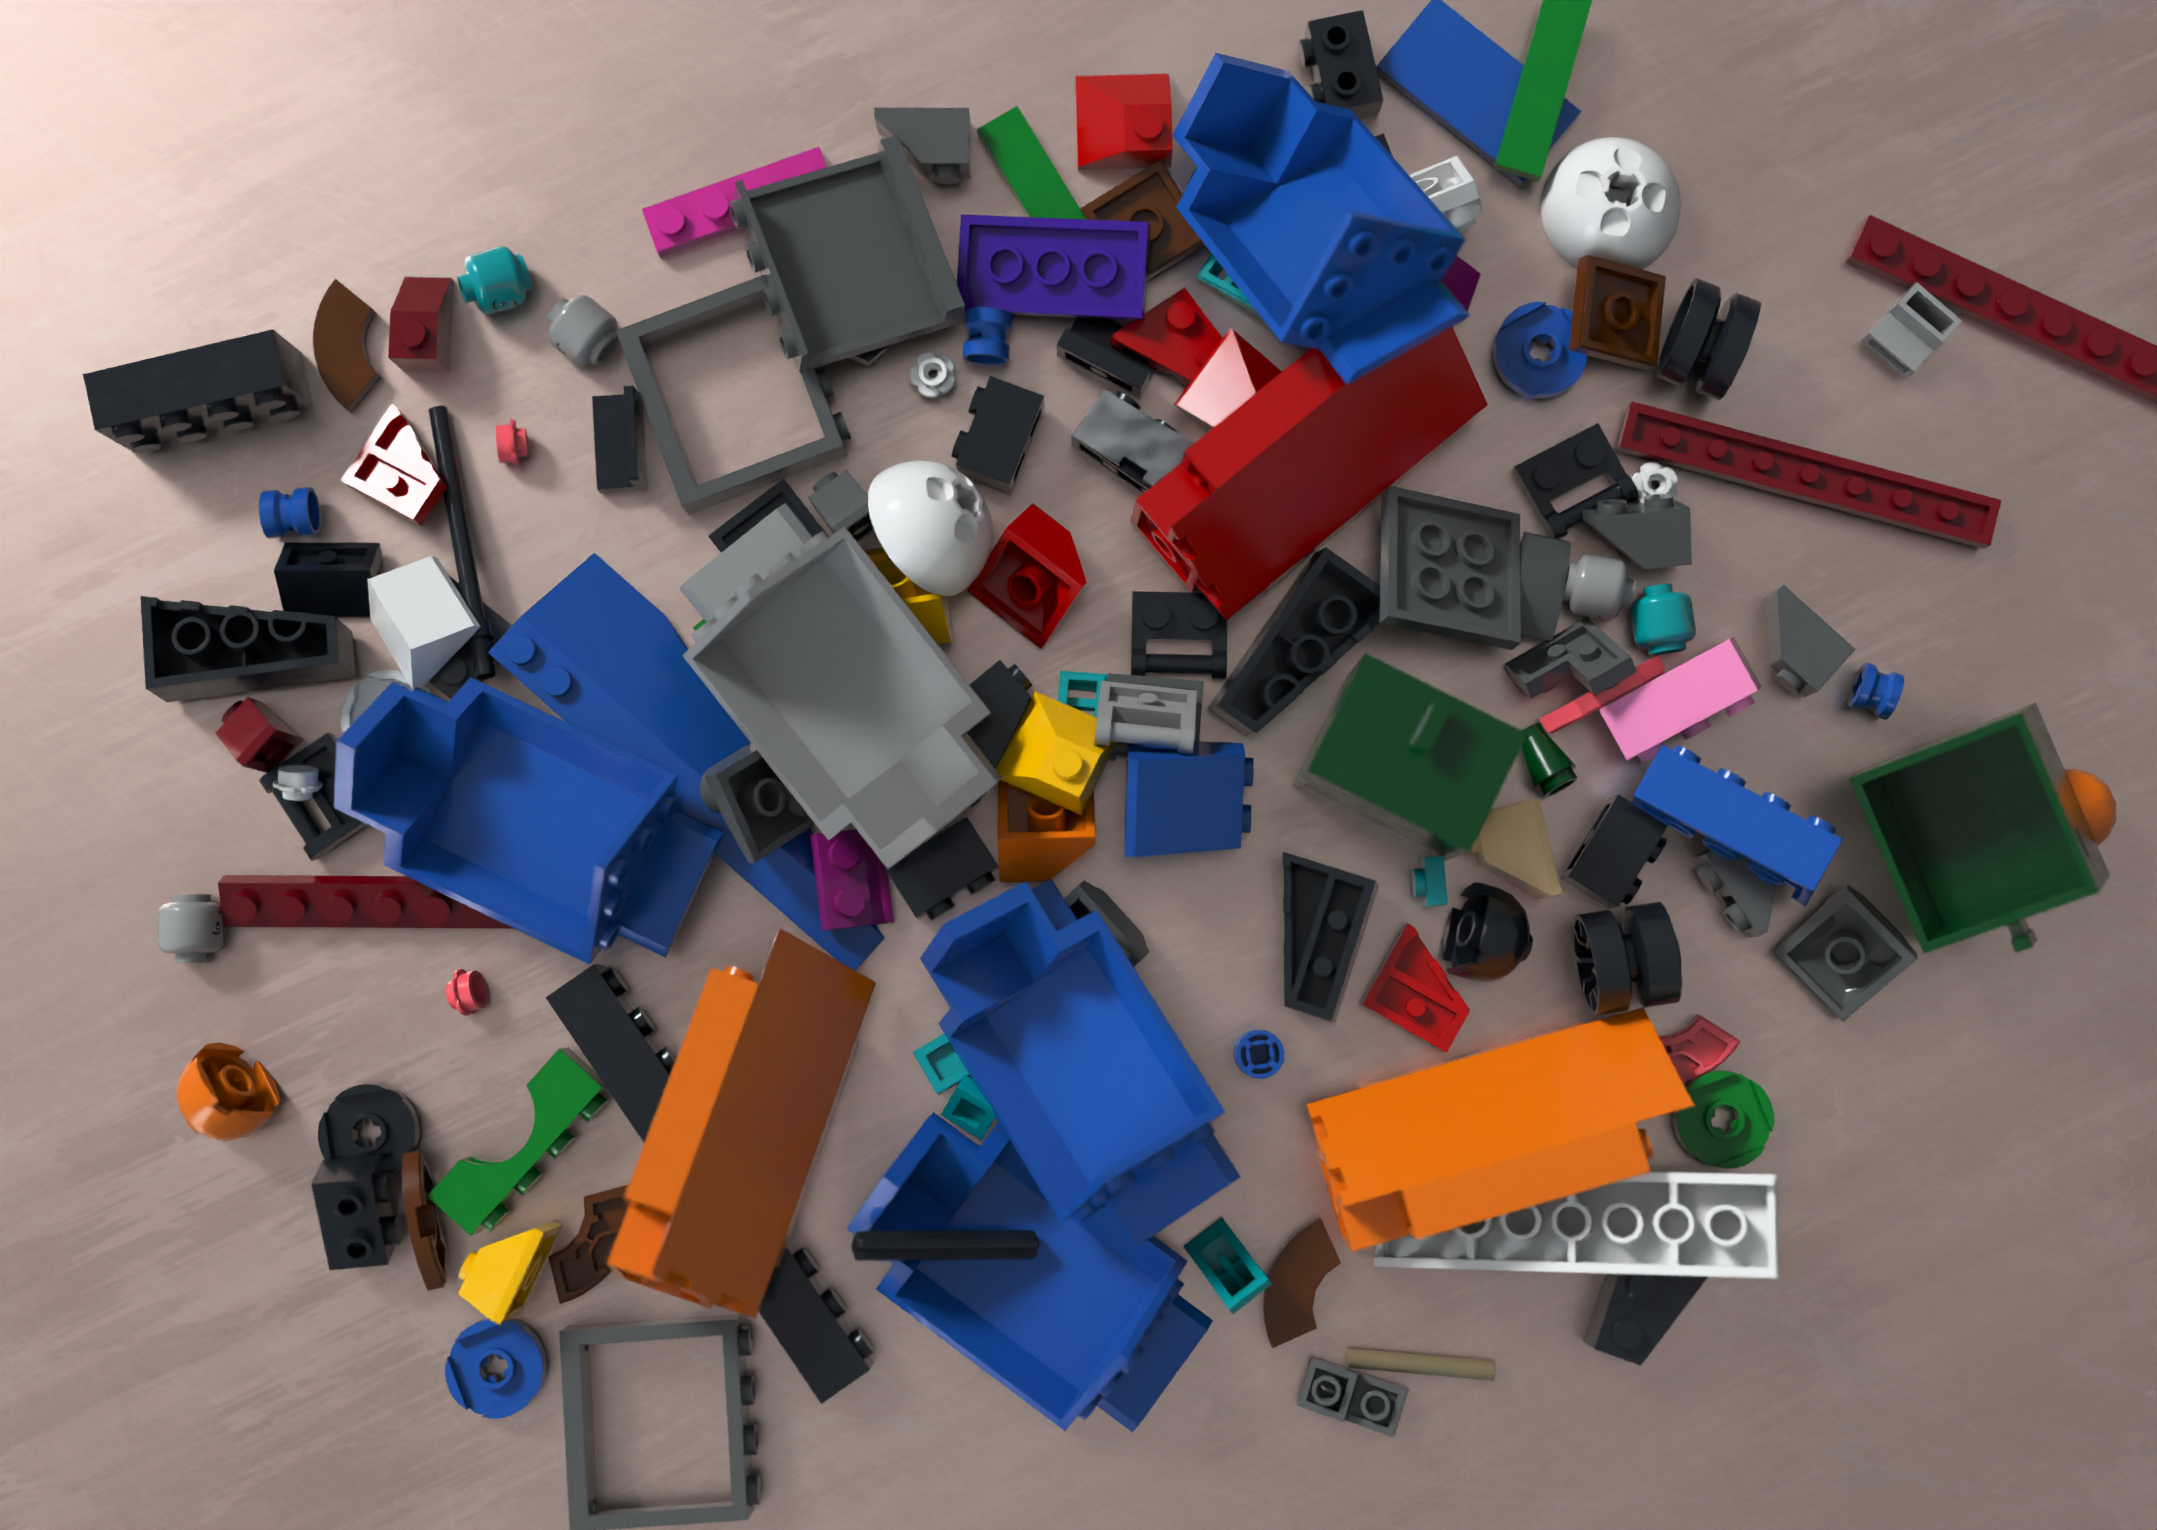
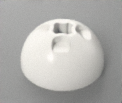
M1599 138L1574 148L1552 169L1542 191L1540 203L1541 219L1545 233L1554 249L1576 268L1578 266V258L1591 255L1638 269H1644L1664 253L1676 233L1681 213L1680 190L1669 165L1650 147L1627 138ZM1611 187H1618L1623 189V191L1618 189H1611Z
M923 460L899 463L882 471L873 479L868 493L870 518L881 545L899 570L919 587L940 596L957 595L971 585L984 568L989 557L993 535L990 512L978 488L959 471L938 462Z

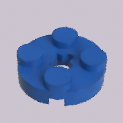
M1531 302L1520 306L1505 318L1493 340V361L1498 375L1509 388L1525 399L1551 398L1560 395L1577 382L1585 369L1587 355L1569 351L1573 312L1564 307L1559 309L1553 305H1546L1547 302ZM1537 339L1541 344L1549 342L1552 345L1553 349L1548 353L1549 361L1542 362L1540 358L1534 359L1529 352L1533 349L1532 340Z
M487 1318L466 1328L455 1340L445 1365L446 1383L455 1401L466 1410L471 1409L473 1412L482 1414V1417L504 1418L526 1407L534 1399L538 1391L542 1389L546 1379V1355L539 1338L523 1321L510 1319L500 1325ZM496 1354L499 1360L505 1359L507 1361L508 1368L504 1371V1380L498 1381L495 1374L487 1376L484 1372V1367L490 1363L489 1355Z

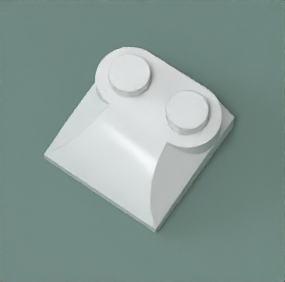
M1458 156L1409 175L1459 232L1475 225V218L1482 212L1480 196L1473 178Z

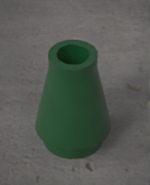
M1540 723L1531 725L1523 730L1528 735L1521 747V752L1534 790L1540 789L1544 798L1564 790L1578 779L1573 771L1576 765L1548 736Z

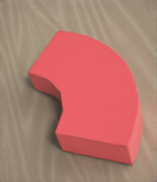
M1657 655L1635 666L1637 672L1620 681L1615 687L1604 690L1597 695L1588 691L1541 717L1539 720L1546 733L1550 732L1553 734L1664 674L1663 671L1666 669L1659 656Z
M1696 1015L1683 1029L1667 1036H1659L1682 1082L1692 1080L1717 1068L1735 1051L1741 1042L1701 1015Z

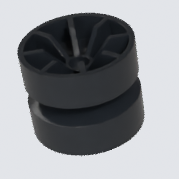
M1661 902L1626 907L1622 918V928H1620L1618 921L1610 910L1578 914L1574 917L1573 945L1577 972L1585 1002L1593 1016L1627 1011L1630 1006L1632 989L1644 1008L1679 1002L1682 992L1680 948L1669 914Z

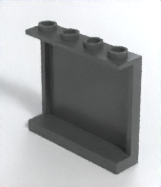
M898 135L881 139L878 152L751 190L746 191L743 180L735 182L734 200L729 202L733 223L737 230L743 228L750 243L745 245L749 265L754 273L761 272L766 287L762 288L765 307L770 316L777 314L782 327V331H778L781 349L787 360L794 358L799 373L960 324L965 304Z

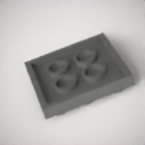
M1389 486L1381 494L1380 624L1509 650L1517 647L1521 643L1520 514Z

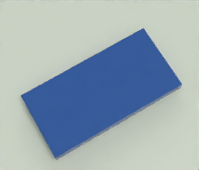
M1431 0L1377 64V73L1493 166L1495 165L1523 64L1442 0ZM1566 98L1563 100L1549 151L1581 113V110ZM1502 172L1519 186L1526 180V178Z

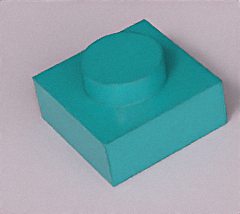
M1444 856L1419 859V869H1412L1414 897L1422 898V908L1448 905Z
M945 1034L912 1052L937 1095L960 1083L964 1075L970 1077V1074Z
M967 1075L963 1076L940 1114L982 1140L996 1118L992 1107L981 1094L973 1079Z

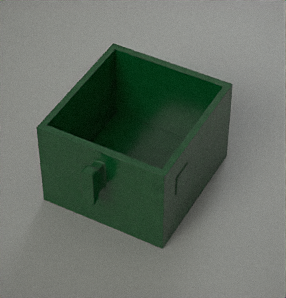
M1365 653L1346 676L1292 786L1297 789H1301L1304 786L1438 853L1437 857L1444 856V861L1471 851L1528 733Z
M2036 702L1871 765L1849 778L1924 954L2002 926H2007L2012 936L2011 944L2015 953L2033 947L2037 938L2033 928L2029 929L2025 918L2099 893L2110 876Z

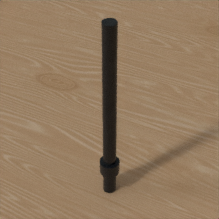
M434 406L428 412L439 473L447 485L443 496L461 596L480 625V628L465 644L471 647L476 679H489L495 676L493 658L488 653L491 649L490 641L494 639L491 620L485 617L448 409L446 406Z

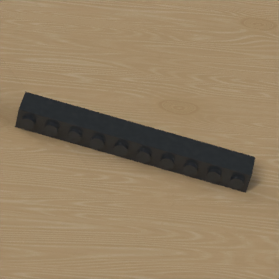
M593 964L548 995L546 999L645 1143L677 1058L667 1046L663 1049L658 1047L650 1035L655 1031L653 1023L641 1007L633 1010L623 994L628 991V987L619 973L613 967L606 970L602 964ZM789 1239L780 1266H774L758 1312L822 1404L871 1369L874 1362L870 1355L874 1353V1349L865 1334L859 1328L852 1331L842 1317L847 1310L837 1293L831 1287L825 1291L814 1275L819 1272V1268L809 1252L804 1247L797 1251Z

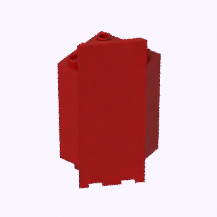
M1452 326L1348 385L1319 349L1311 348L1184 451L1181 463L1135 500L1130 521L1187 589L1193 592L1199 588L1227 621L1260 592L1264 591L1266 593L1360 516L1381 498V494L1389 486L1395 487L1435 454L1448 437L1485 408L1488 403Z

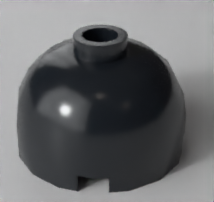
M1474 882L1465 888L1461 896L1468 898L1462 910L1453 907L1449 915L1443 937L1442 956L1443 960L1452 963V968L1446 969L1449 974L1474 981H1497L1510 974L1521 961L1527 959L1532 949L1533 937L1530 934L1526 910L1512 894L1488 884Z

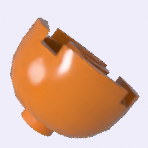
M221 1042L206 1044L186 1064L179 1076L176 1100L188 1126L193 1131L208 1138L225 1142L248 1137L257 1131L275 1113L273 1109L279 1104L280 1100L276 1083L267 1069L258 1061L254 1063L252 1069L245 1060L239 1058L244 1051L236 1046Z

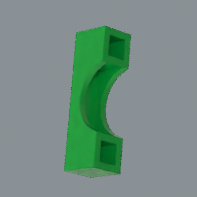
M569 1047L559 1048L526 1085L533 1100L535 1120L532 1133L523 1148L513 1157L502 1162L484 1161L472 1156L460 1159L428 1194L427 1197L470 1236L481 1232L483 1229H486L489 1233L494 1230L509 1213L510 1210L504 1205L516 1192L522 1196L526 1194L542 1176V1173L537 1168L549 1155L554 1159L558 1158L575 1139L570 1131L582 1118L587 1122L591 1121L608 1102L603 1097V1094L608 1089L598 1074Z

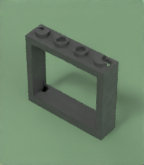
M762 276L616 330L681 506L688 515L848 455L843 441L851 438L841 412L832 415L826 399L835 395L825 368L817 371L814 368L801 372V375L823 430L824 438L698 485L645 344L763 300L762 288L766 287Z
M743 1314L570 1325L559 1332L570 1530H611L749 1519L754 1511V1505L760 1504L759 1489L761 1488V1480L759 1474L752 1475L751 1455L758 1454L757 1425H749L748 1405H755L756 1390L754 1375H746L745 1356L752 1355L753 1338L751 1339L750 1326H743ZM723 1335L732 1501L598 1511L589 1345Z

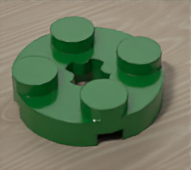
M1724 1070L1710 1071L1697 1078H1693L1687 1083L1685 1089L1694 1106L1674 1111L1673 1114L1674 1131L1683 1149L1700 1163L1724 1169L1744 1166L1759 1157L1766 1147L1764 1145L1768 1140L1769 1132H1772L1774 1126L1773 1107L1762 1087L1741 1074ZM1719 1106L1724 1111L1733 1110L1735 1114V1119L1729 1122L1731 1130L1723 1133L1720 1127H1713L1711 1119L1716 1116L1715 1109Z

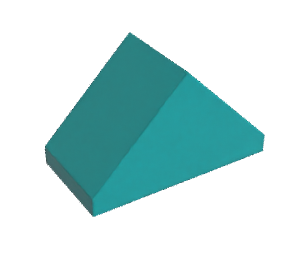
M1222 1217L1184 1246L1232 1314L1236 1313L1272 1285L1266 1274Z

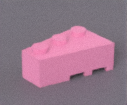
M1732 637L1599 709V712L1626 760L1638 755L1643 763L1655 757L1662 745L1666 746L1664 740L1679 732L1682 733L1686 740L1711 727L1707 719L1709 716L1725 709L1728 716H1732L1754 704L1755 701L1751 694L1758 691L1762 686L1735 638Z

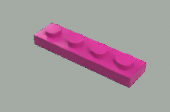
M813 148L643 208L642 211L659 257L736 231L737 229L729 210V202L734 200L736 181L743 180L747 191L826 168L820 148Z

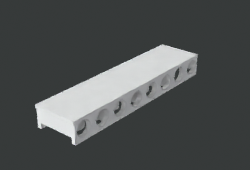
M1648 1172L1420 1239H1415L1408 1235L1377 1244L1374 1267L1779 1278L1777 1176L1770 1174Z

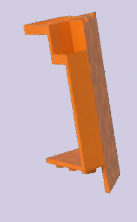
M781 928L778 930L759 983L753 981L754 976L751 973L736 967L726 966L724 972L714 968L710 969L624 1196L629 1204V1208L607 1263L618 1278L712 1309L713 1305L755 1319L774 1266L779 1267L854 1059L858 1047L857 1034L876 982Z
M1644 1007L1590 1023H1575L1359 1085L1356 1090L1306 1104L1319 1147L1316 1148V1152L1341 1238L1351 1251L1408 1235L1415 1239H1420L1651 1172L1647 1159L1653 1158L1651 1142L1644 1128L1638 1130L1636 1122L1694 1106Z

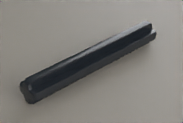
M1032 1230L857 1231L854 1233L853 1242L851 1243V1251L854 1258L858 1261L1022 1260L1035 1258L1039 1248V1239Z

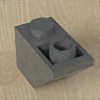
M1648 495L1644 497V503L1627 505V501L1622 499L1602 500L1597 502L1596 509L1582 510V518L1587 524L1629 560L1644 570L1692 565L1690 507L1674 500L1673 495Z
M1709 848L1695 856L1694 858L1700 865L1696 869L1699 879L1711 893L1717 891L1727 906L1723 913L1731 927L1738 934L1744 932L1747 938L1759 937L1766 933L1769 927L1777 884L1769 885L1753 876L1754 872L1747 867L1749 862L1741 857L1738 861L1726 860L1710 851Z

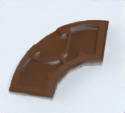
M335 279L327 289L317 310L313 330V349L317 368L323 382L334 398L351 413L381 377L369 363L365 349L367 326L375 311Z
M420 1151L402 1154L403 1194L414 1254L427 1290L443 1288L447 1279L448 1248L443 1237L437 1205L427 1197L436 1187V1182Z
M629 1184L584 1196L585 1216L578 1235L565 1249L548 1256L560 1304L587 1293L612 1272L607 1263L629 1208V1204L624 1198Z
M1320 1217L1303 1226L1288 1239L1277 1254L1269 1272L1268 1279L1272 1285L1264 1290L1263 1317L1266 1333L1272 1348L1317 1329L1313 1314L1316 1289L1324 1276L1341 1264Z

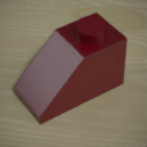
M404 277L390 311L388 358L402 371L450 372L454 286L452 278Z
M247 697L244 701H237L224 713L221 719L224 724L215 733L240 765L264 773L269 772L284 762L304 740L299 733L263 702Z

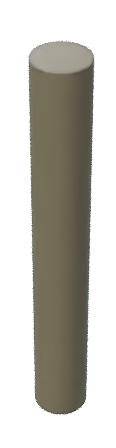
M1349 1348L1347 1355L1348 1368L1491 1381L1495 1379V1361L1356 1348Z

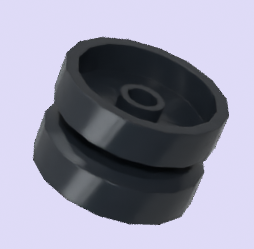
M1695 278L1684 294L1670 325L1657 362L1655 376L1679 386L1691 376L1697 366L1694 376L1696 392L1720 401L1732 385L1747 354L1759 318L1761 302L1736 292L1725 301L1719 311L1722 298L1720 287Z

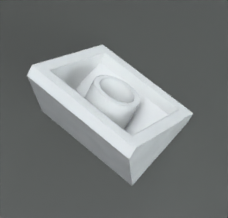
M429 556L367 579L370 620L413 690L416 687L422 689L480 628L479 623L437 557Z

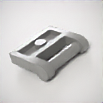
M1101 681L1094 744L1109 746V741L1170 747L1178 748L1177 753L1192 755L1195 737L1197 691Z

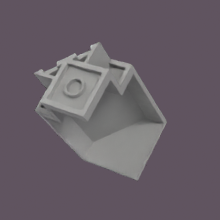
M787 503L775 509L680 587L683 594L706 621L705 624L691 635L696 643L683 655L684 659L828 841L852 823L887 869H889L1002 779L998 775V771L967 733L991 712L845 527L829 537L823 531L812 537Z

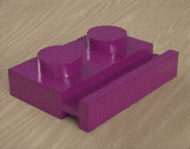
M857 829L840 831L829 841L823 833L810 835L822 931L894 922L888 873L885 870L886 866Z

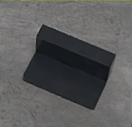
M1076 318L1070 330L1065 328L1057 343L1058 357L1138 399L1141 398L1156 369L1147 365L1149 362L1147 359L1124 347L1121 351L1111 344L1110 339L1112 335L1125 326L1112 319Z
M624 386V394L592 396L597 490L600 493L647 490L643 402L639 392L634 386Z
M285 542L274 568L283 611L336 617H370L367 579L377 576L383 559L380 543Z

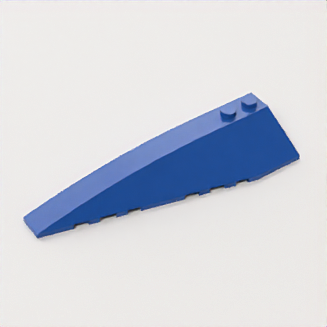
M593 553L520 616L488 653L565 722L677 774L674 796L679 798V804L676 810L724 832L715 854L837 961L856 971L885 939L884 935L877 925L822 931L810 835L814 833L810 828L756 863H749L722 814L711 811L704 804L700 794V782L708 768L742 747L751 744V742L684 659L683 655L689 649L683 643L668 618L598 555Z

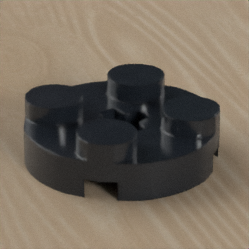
M382 1084L357 1085L342 1091L334 1098L336 1100L330 1104L327 1112L323 1113L319 1122L318 1142L324 1159L381 1155L384 1173L396 1174L402 1169V1154L416 1151L420 1137L418 1116L414 1107L408 1101L407 1096L399 1090H394ZM365 1119H372L374 1126H380L381 1136L376 1137V1144L374 1146H369L367 1139L358 1138L357 1131L365 1127Z

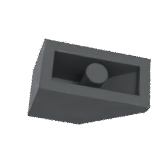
M874 108V118L878 133L884 139L898 135L909 163L924 178H932V181L940 184L958 183L960 178H971V118L969 108Z
M848 470L839 476L836 472H832L813 486L815 493L808 498L833 534L845 527L858 543L875 531L869 514L868 495Z
M1785 585L1773 590L1765 598L1769 666L1778 673L1775 676L1776 680L1794 695L1801 693L1806 697L1818 692L1856 649Z

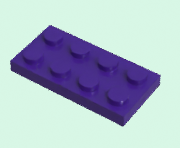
M961 214L956 284L965 304L963 312L974 307H990L1009 311L1012 315L1144 321L1151 225L1149 222Z

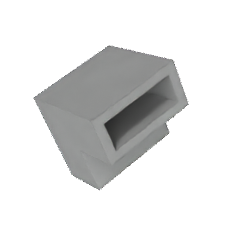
M1916 282L1893 303L1861 341L1906 379L1921 366L1936 348L1948 339L1962 323V320Z

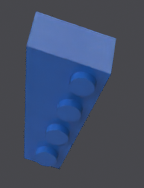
M1662 745L1633 794L1632 805L1686 837L1693 838L1696 832L1704 835L1705 838L1702 843L1710 851L1726 860L1738 861L1740 857L1749 862L1747 867L1754 872L1753 876L1769 885L1773 883L1789 885L1795 889L1791 898L1806 907L1843 840L1834 835L1836 828L1818 817L1809 816L1805 820L1790 812L1791 805L1772 793L1764 792L1761 797L1744 788L1746 782L1728 770L1720 768L1716 773L1700 765L1701 758L1682 746L1675 745L1672 750Z

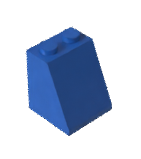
M1194 741L1192 755L1177 753L1178 748L1128 743L1124 826L1125 857L1241 848L1242 833L1251 832V805L1243 804L1244 786L1252 787L1254 776V758L1245 757L1243 743Z

